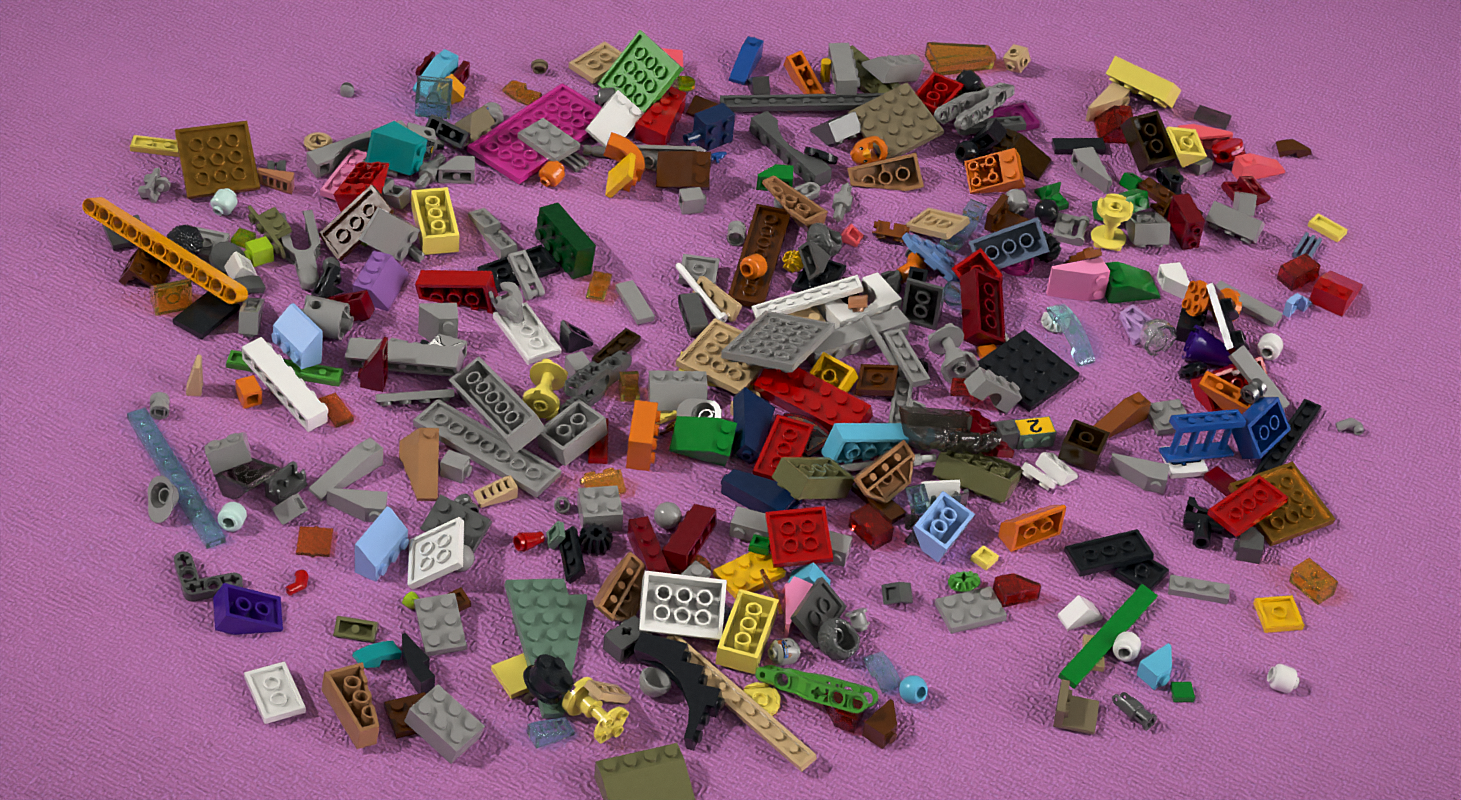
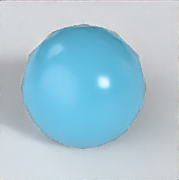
M910 675L904 678L899 686L901 698L910 704H917L923 701L928 693L927 683L917 675Z

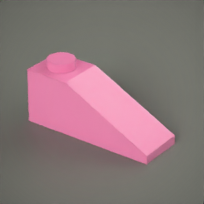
M795 576L790 583L787 582L782 591L784 594L785 638L789 637L796 626L790 617L813 585Z

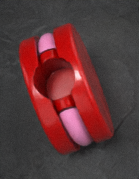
M1231 138L1214 144L1211 148L1214 161L1216 163H1228L1234 161L1235 156L1246 154L1243 140Z

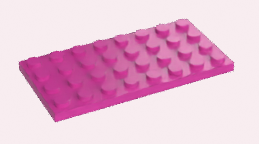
M562 83L469 144L467 152L516 183L521 184L540 171L550 160L518 139V132L544 118L581 143L591 136L585 129L602 107Z

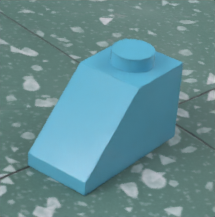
M1169 643L1140 661L1137 676L1153 690L1160 686H1165L1170 680L1172 669L1171 645Z

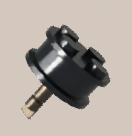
M548 654L538 656L535 659L534 665L528 666L523 672V679L529 692L521 701L528 705L536 697L543 703L554 705L561 700L562 694H566L568 690L571 691L574 681L564 661L559 657L555 658Z

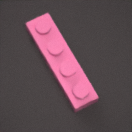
M352 148L322 186L320 195L336 200L333 194L354 169L355 165L366 159L367 153Z

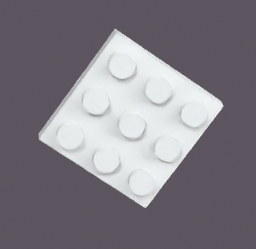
M460 517L409 540L408 586L412 590L463 567L464 521Z

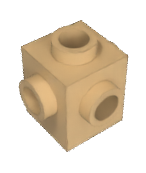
M1015 44L1003 56L1006 70L1021 73L1031 61L1028 48Z

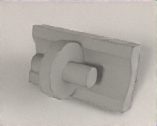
M154 168L152 174H146L144 177L145 186H140L138 189L140 197L149 198L151 203H156L160 193L167 192L171 187L168 178L160 175V168Z

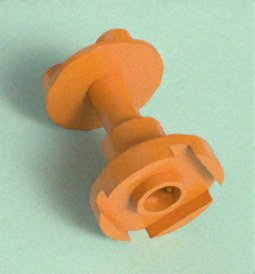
M1202 280L1191 281L1185 298L1182 300V308L1190 316L1194 317L1201 315L1207 308L1212 312L1215 322L1218 323L1206 287L1208 284ZM1230 288L1220 290L1225 298H1231L1235 302L1236 307L1234 309L1240 314L1242 302H1239V297H1241L1239 292Z

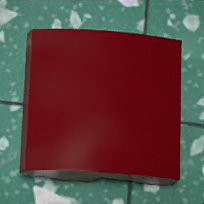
M1239 176L1237 182L1223 181L1221 185L1223 191L1233 202L1235 192L1257 195L1256 206L1266 203L1271 199L1253 176Z

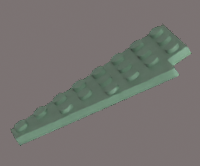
M564 579L506 580L504 586L527 667L534 665L535 659L538 656L548 654L555 658H561L572 676L587 594L569 595ZM562 694L561 700L554 705L543 703L537 699L542 719L563 717L565 710L562 707V700L565 694Z

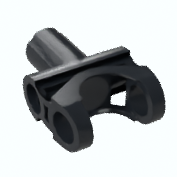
M1189 496L1182 527L1194 529L1193 545L1196 548L1205 549L1210 546L1211 532L1222 534L1223 526L1207 515L1208 509L1201 508L1197 504L1195 497ZM1194 507L1198 509L1197 513L1193 512Z

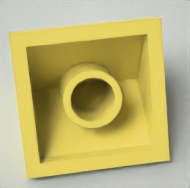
M1167 126L1166 131L1182 168L1207 157L1196 129Z

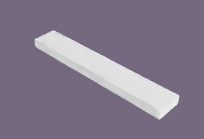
M858 275L754 305L752 306V311L756 319L765 310L790 314L864 292Z

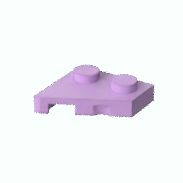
M1133 304L1120 312L1119 318L1133 345H1136L1159 329V323Z

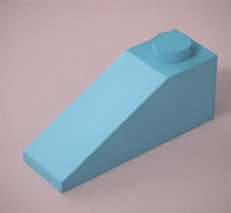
M446 49L441 51L432 59L414 85L413 91L427 98L437 90L439 81L450 74H454L458 68L459 56Z

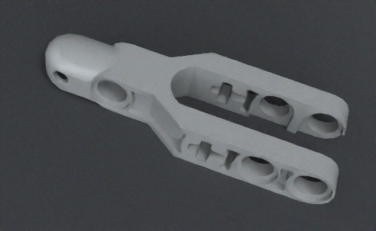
M999 82L981 91L964 93L938 107L934 112V118L942 124H946L956 118L954 122L955 128L966 130L993 116L994 109L1003 105L1006 99L1014 95L1015 86Z
M304 210L302 214L305 218V231L308 232L310 248L306 250L295 249L290 233L280 238L279 241L286 255L285 260L296 268L300 287L303 289H315L319 281L316 260L321 254V242L313 211ZM280 213L287 222L285 213Z

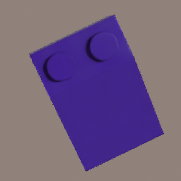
M223 583L213 597L216 631L239 635L282 632L283 630L280 596Z

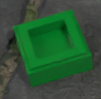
M754 534L748 551L768 555L770 551L768 537Z
M1171 682L1170 689L1173 702H1194L1195 695L1192 682Z

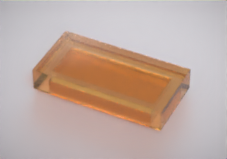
M336 392L318 399L327 406V416L336 428L354 421V416Z

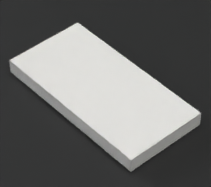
M527 302L522 303L523 320L521 323H512L509 318L501 316L498 312L493 313V319L527 365L561 354L560 346Z

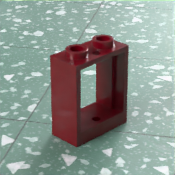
M1189 193L1173 195L1167 221L1170 223V230L1182 250L1199 248L1205 220Z

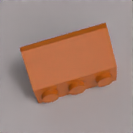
M1064 504L1049 505L1027 514L1024 513L1018 517L1007 519L1001 522L998 537L1012 552L1061 534L1066 506Z

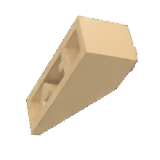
M1112 82L1088 107L1086 121L1089 122L1120 112L1130 102V90Z

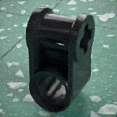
M1177 167L1158 168L1156 170L1157 181L1176 195L1181 194L1182 190L1180 187L1184 178Z

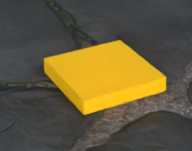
M630 152L608 172L605 192L607 197L612 198L633 179L636 155Z
M1293 595L1254 598L1253 604L1265 633L1303 630L1304 623Z

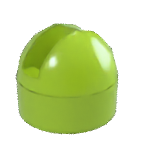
M410 591L403 598L402 604L408 609H415L414 600L420 598L414 591Z

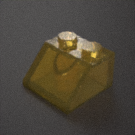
M190 278L149 287L150 303L155 316L183 311L192 304V284Z

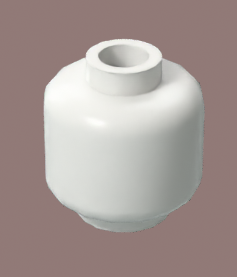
M1273 333L1263 335L1257 345L1259 356H1262L1265 360L1278 358L1283 349L1282 339Z
M1128 631L1120 633L1113 644L1115 657L1124 662L1136 659L1141 649L1140 638Z
M1277 664L1275 667L1270 668L1267 681L1272 689L1283 693H1290L1298 687L1299 677H1297V671L1294 668Z

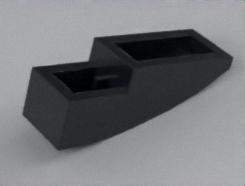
M403 633L402 660L405 672L418 694L423 692L427 694L435 687V675L429 669L430 658L406 633Z

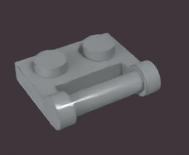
M1059 212L1052 236L1054 238L1057 237L1056 240L1058 242L1082 246L1085 240L1084 233L1090 219L1087 216L1077 217ZM1074 225L1079 226L1077 235L1072 236Z

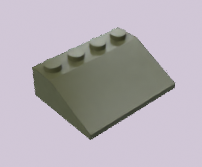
M955 441L939 453L932 475L938 476L937 478L941 481L960 480L961 489L968 488L973 490V493L976 495H986L991 497V500L994 502L1005 503L1021 480L1024 470L1020 466L1000 458L984 456L979 450Z
M678 743L595 762L594 778L603 800H695L686 763Z

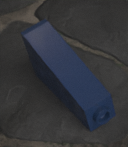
M744 387L733 397V422L737 423L734 435V454L748 464H751L759 457L775 407Z
M733 469L729 474H725L721 480V494L750 510L761 513L796 509L802 502V499L797 500L793 498L788 490L778 486L777 481Z

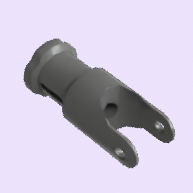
M1126 692L1121 693L1120 696L1118 694L1112 696L1113 703L1129 718L1139 722L1144 730H1149L1155 724L1157 716L1149 713L1144 708V705L1134 697H1131Z

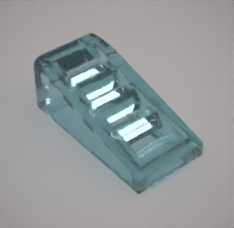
M566 717L527 724V734L535 748L575 735ZM564 725L566 730H562L560 726Z

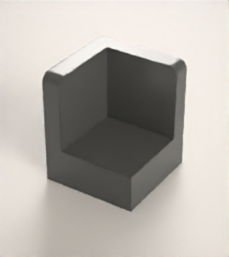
M894 582L881 585L883 605L913 603L911 583Z

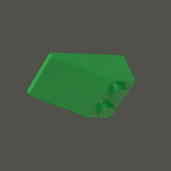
M1121 262L1105 263L1110 270L1105 293L1108 304L1160 299V294L1149 271Z
M677 416L669 451L725 467L730 457L737 423L713 417Z

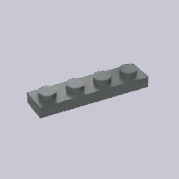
M1022 116L987 118L966 130L955 129L959 135L968 136L976 134L985 125L997 119L1005 129L1018 132L1026 130V122Z

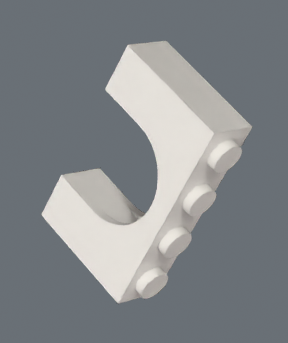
M877 272L862 278L864 292L861 293L863 295L868 294V300L871 303L868 305V308H864V312L854 313L853 309L849 310L848 304L844 303L841 299L820 304L816 307L824 320L835 323V329L860 321L865 315L872 317L895 308L901 309L902 298Z

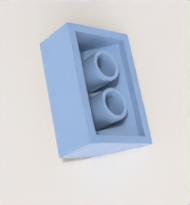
M294 303L290 304L273 324L272 341L301 369L321 364L323 331Z
M942 491L913 527L922 551L939 562L966 529L975 514Z
M387 506L355 544V573L375 582L381 575L383 576L386 573L388 566L397 560L398 554L405 550L409 544L408 529L390 507Z

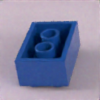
M1260 397L1242 414L1246 420L1245 427L1233 428L1232 434L1242 459H1261L1291 430L1279 397Z

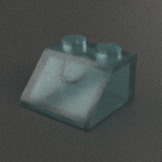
M418 76L415 116L430 117L433 114L441 119H450L453 79Z

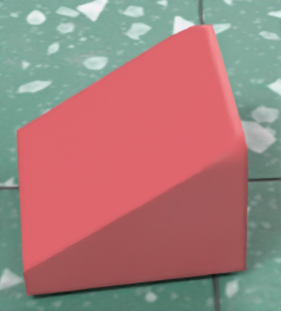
M852 224L848 225L840 234L842 235L843 243L854 247L858 246L864 236Z

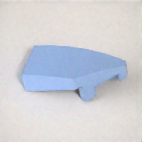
M1296 293L1286 301L1283 315L1289 318L1297 309L1304 312L1312 302Z

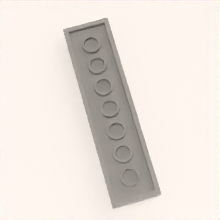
M439 399L413 420V426L417 428H439V441L459 453L469 456L471 460L502 478L511 475L517 487L536 498L561 476L560 469L524 448L514 453L493 430Z

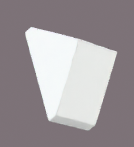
M237 251L231 255L224 266L228 276L232 279L257 276L251 260Z
M1080 595L1058 613V618L1067 631L1103 619L1095 605Z

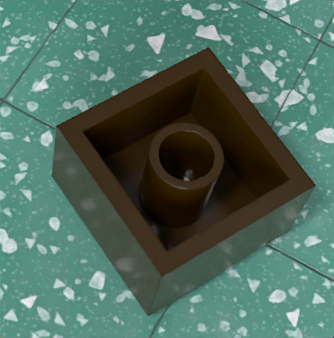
M1074 419L1063 440L1058 459L1094 472L1105 450L1110 432Z

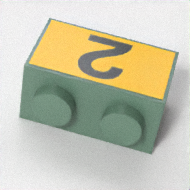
M1050 416L1014 420L1020 431L1017 450L1054 446L1056 430Z

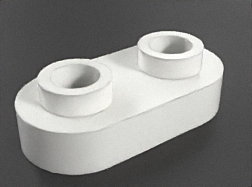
M1027 462L1021 467L1024 470L1022 473L1024 476L1031 480L1033 477L1040 481L1039 485L1046 490L1054 489L1058 483Z

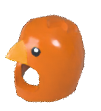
M870 136L857 142L850 152V156L856 165L886 159L888 147L878 136ZM873 143H876L880 148L879 158L874 151Z

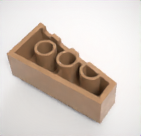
M363 662L324 672L321 689L356 749L377 744L380 727L375 707L372 704V695L368 689V680L364 673Z

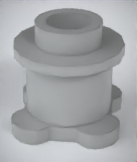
M863 607L845 613V616L850 618L851 625L856 632L868 629L867 625L870 622L867 621L865 615L867 608Z

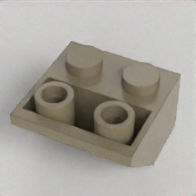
M484 105L456 122L455 126L471 133L465 145L467 146L491 131L490 127L496 122Z

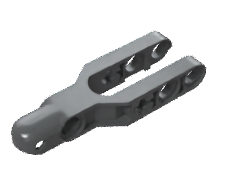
M618 351L600 363L592 361L568 378L564 383L563 390L567 396L572 398L567 399L560 406L559 413L578 399L590 407L601 400L607 389L618 381L620 375L631 366L632 356L625 351Z

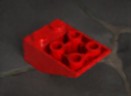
M357 163L333 194L340 212L350 205L371 184L382 194L389 163Z

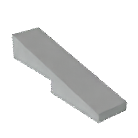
M482 208L468 212L469 218L499 259L507 257L510 253L518 252L517 244L501 230L500 222L489 211Z

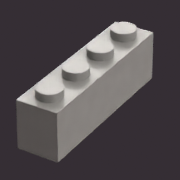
M829 43L828 59L831 60V74L836 95H857V88H860L856 60L853 59L854 52L853 49H850L849 43Z

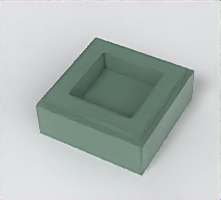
M557 521L546 532L549 548L555 549L566 538L563 522Z

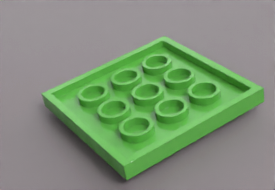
M639 30L599 81L598 85L601 88L613 87L616 91L619 90L645 114L655 102L662 98L684 68L649 36Z

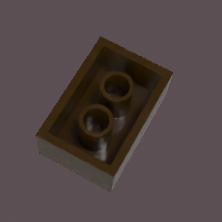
M1158 110L1130 117L1120 125L1139 173L1167 166L1178 158Z

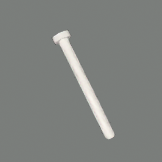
M677 263L675 266L678 272L691 288L699 294L700 299L716 319L725 323L728 319L725 312L721 313L681 263Z

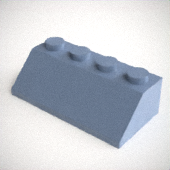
M1039 217L969 241L972 253L981 248L998 269L1050 252Z

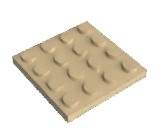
M716 318L678 357L675 366L685 371H706L707 381L734 394H737L744 387L748 389L765 369L763 366H750L744 362H730L728 359L721 358V351L743 331Z

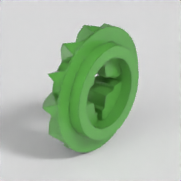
M957 571L956 574L950 575L948 585L955 591L967 592L980 585V577L972 571Z

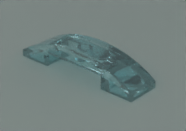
M970 199L962 214L969 217L970 224L953 235L952 238L948 240L942 239L939 244L953 252L958 251L976 229L987 205Z
M1065 304L1047 307L1046 310L1053 323L1059 324L1072 348L1070 353L1077 366L1094 363L1095 358L1089 339L1072 310Z

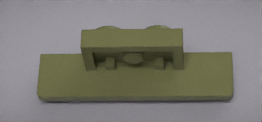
M251 205L248 206L250 213L248 218L252 225L256 224L255 226L259 234H264L263 237L266 236L274 247V253L276 255L279 254L282 259H285L286 255L283 246L278 239L292 232L290 225L275 207L258 215Z

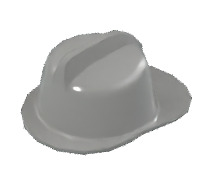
M689 398L678 406L677 416L721 418L722 410L715 401Z
M163 475L153 478L148 487V512L150 519L155 523L165 521L170 516L172 509L179 499L178 489Z

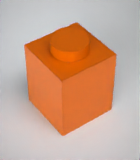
M254 375L235 380L236 395L244 409L262 404V389Z

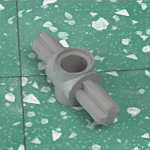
M442 153L437 154L433 160L424 161L420 166L419 179L415 183V187L418 190L425 189L433 181L438 182L439 166L446 160Z
M849 183L843 184L841 190L834 195L832 209H834L833 219L836 222L842 221L844 215L851 210L853 196L851 195L852 186Z

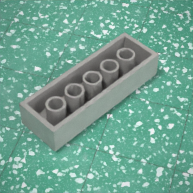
M479 356L449 379L457 394L514 453L518 452L546 430L537 414Z

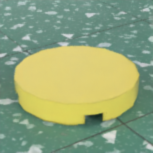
M759 682L748 684L744 687L742 691L771 716L778 712L781 698L774 687L772 689L769 687V684Z

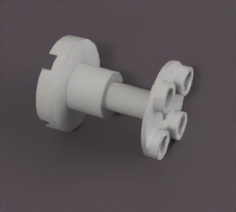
M948 323L934 333H931L928 336V346L933 353L945 354V360L941 365V373L944 379L949 383H952V381L963 383L975 371L979 363L973 353L962 351L958 348L964 340V333L961 328L954 326L953 323Z

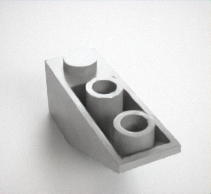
M1093 147L1073 149L1071 164L1075 172L1096 188L1108 194L1109 188L1112 185V179L1107 174L1105 165L1101 163L1099 154L1095 152Z

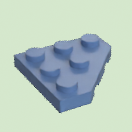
M905 233L902 239L909 250L914 254L917 252L932 269H937L941 274L945 275L943 278L948 282L960 286L959 278L951 270L955 266L954 260L947 255L945 247L941 244L936 245L928 239H921L916 234Z

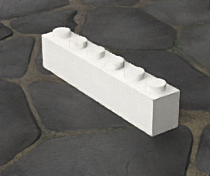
M260 337L242 346L243 361L307 432L328 422V408L325 403H321L317 399L315 392L310 391L306 387L304 380L296 376L293 368L286 365L282 356L276 354L269 342L266 343Z

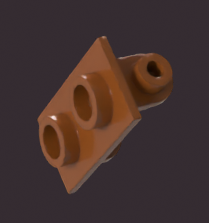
M874 221L873 228H876V231H872V234H876L875 238L886 239V236L893 237V241L904 243L902 237L905 233H909L910 227L894 223L893 229H890L891 222Z

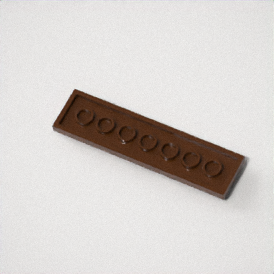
M756 204L728 294L742 306L752 307L766 301L791 218L785 209ZM752 254H760L767 262L766 273L753 280L745 278L740 270L742 259Z

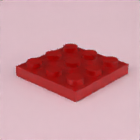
M825 506L765 512L773 568L808 565L813 562L815 564L833 562Z

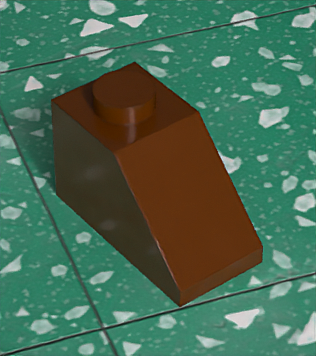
M889 699L864 723L862 736L881 749L888 743L892 744L897 737V718L892 699Z

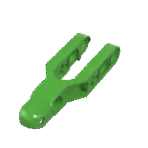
M774 665L756 668L755 676L763 683L797 694L806 700L841 710L860 713L878 702L877 691L860 684L823 674L807 673ZM783 674L787 676L788 683H785L783 681ZM845 687H850L852 690H847V689H844V688H845ZM865 692H869L873 696L872 703H868L867 698L864 696ZM854 705L860 706L862 708L857 709Z

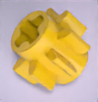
M790 250L783 256L782 261L785 263L783 268L788 272H799L804 267L799 251L793 250L792 252Z

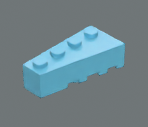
M834 423L821 453L823 457H830L836 463L844 462V464H851L856 459L862 458L863 461H866L877 455L880 457L903 440L908 444L910 438L901 423Z

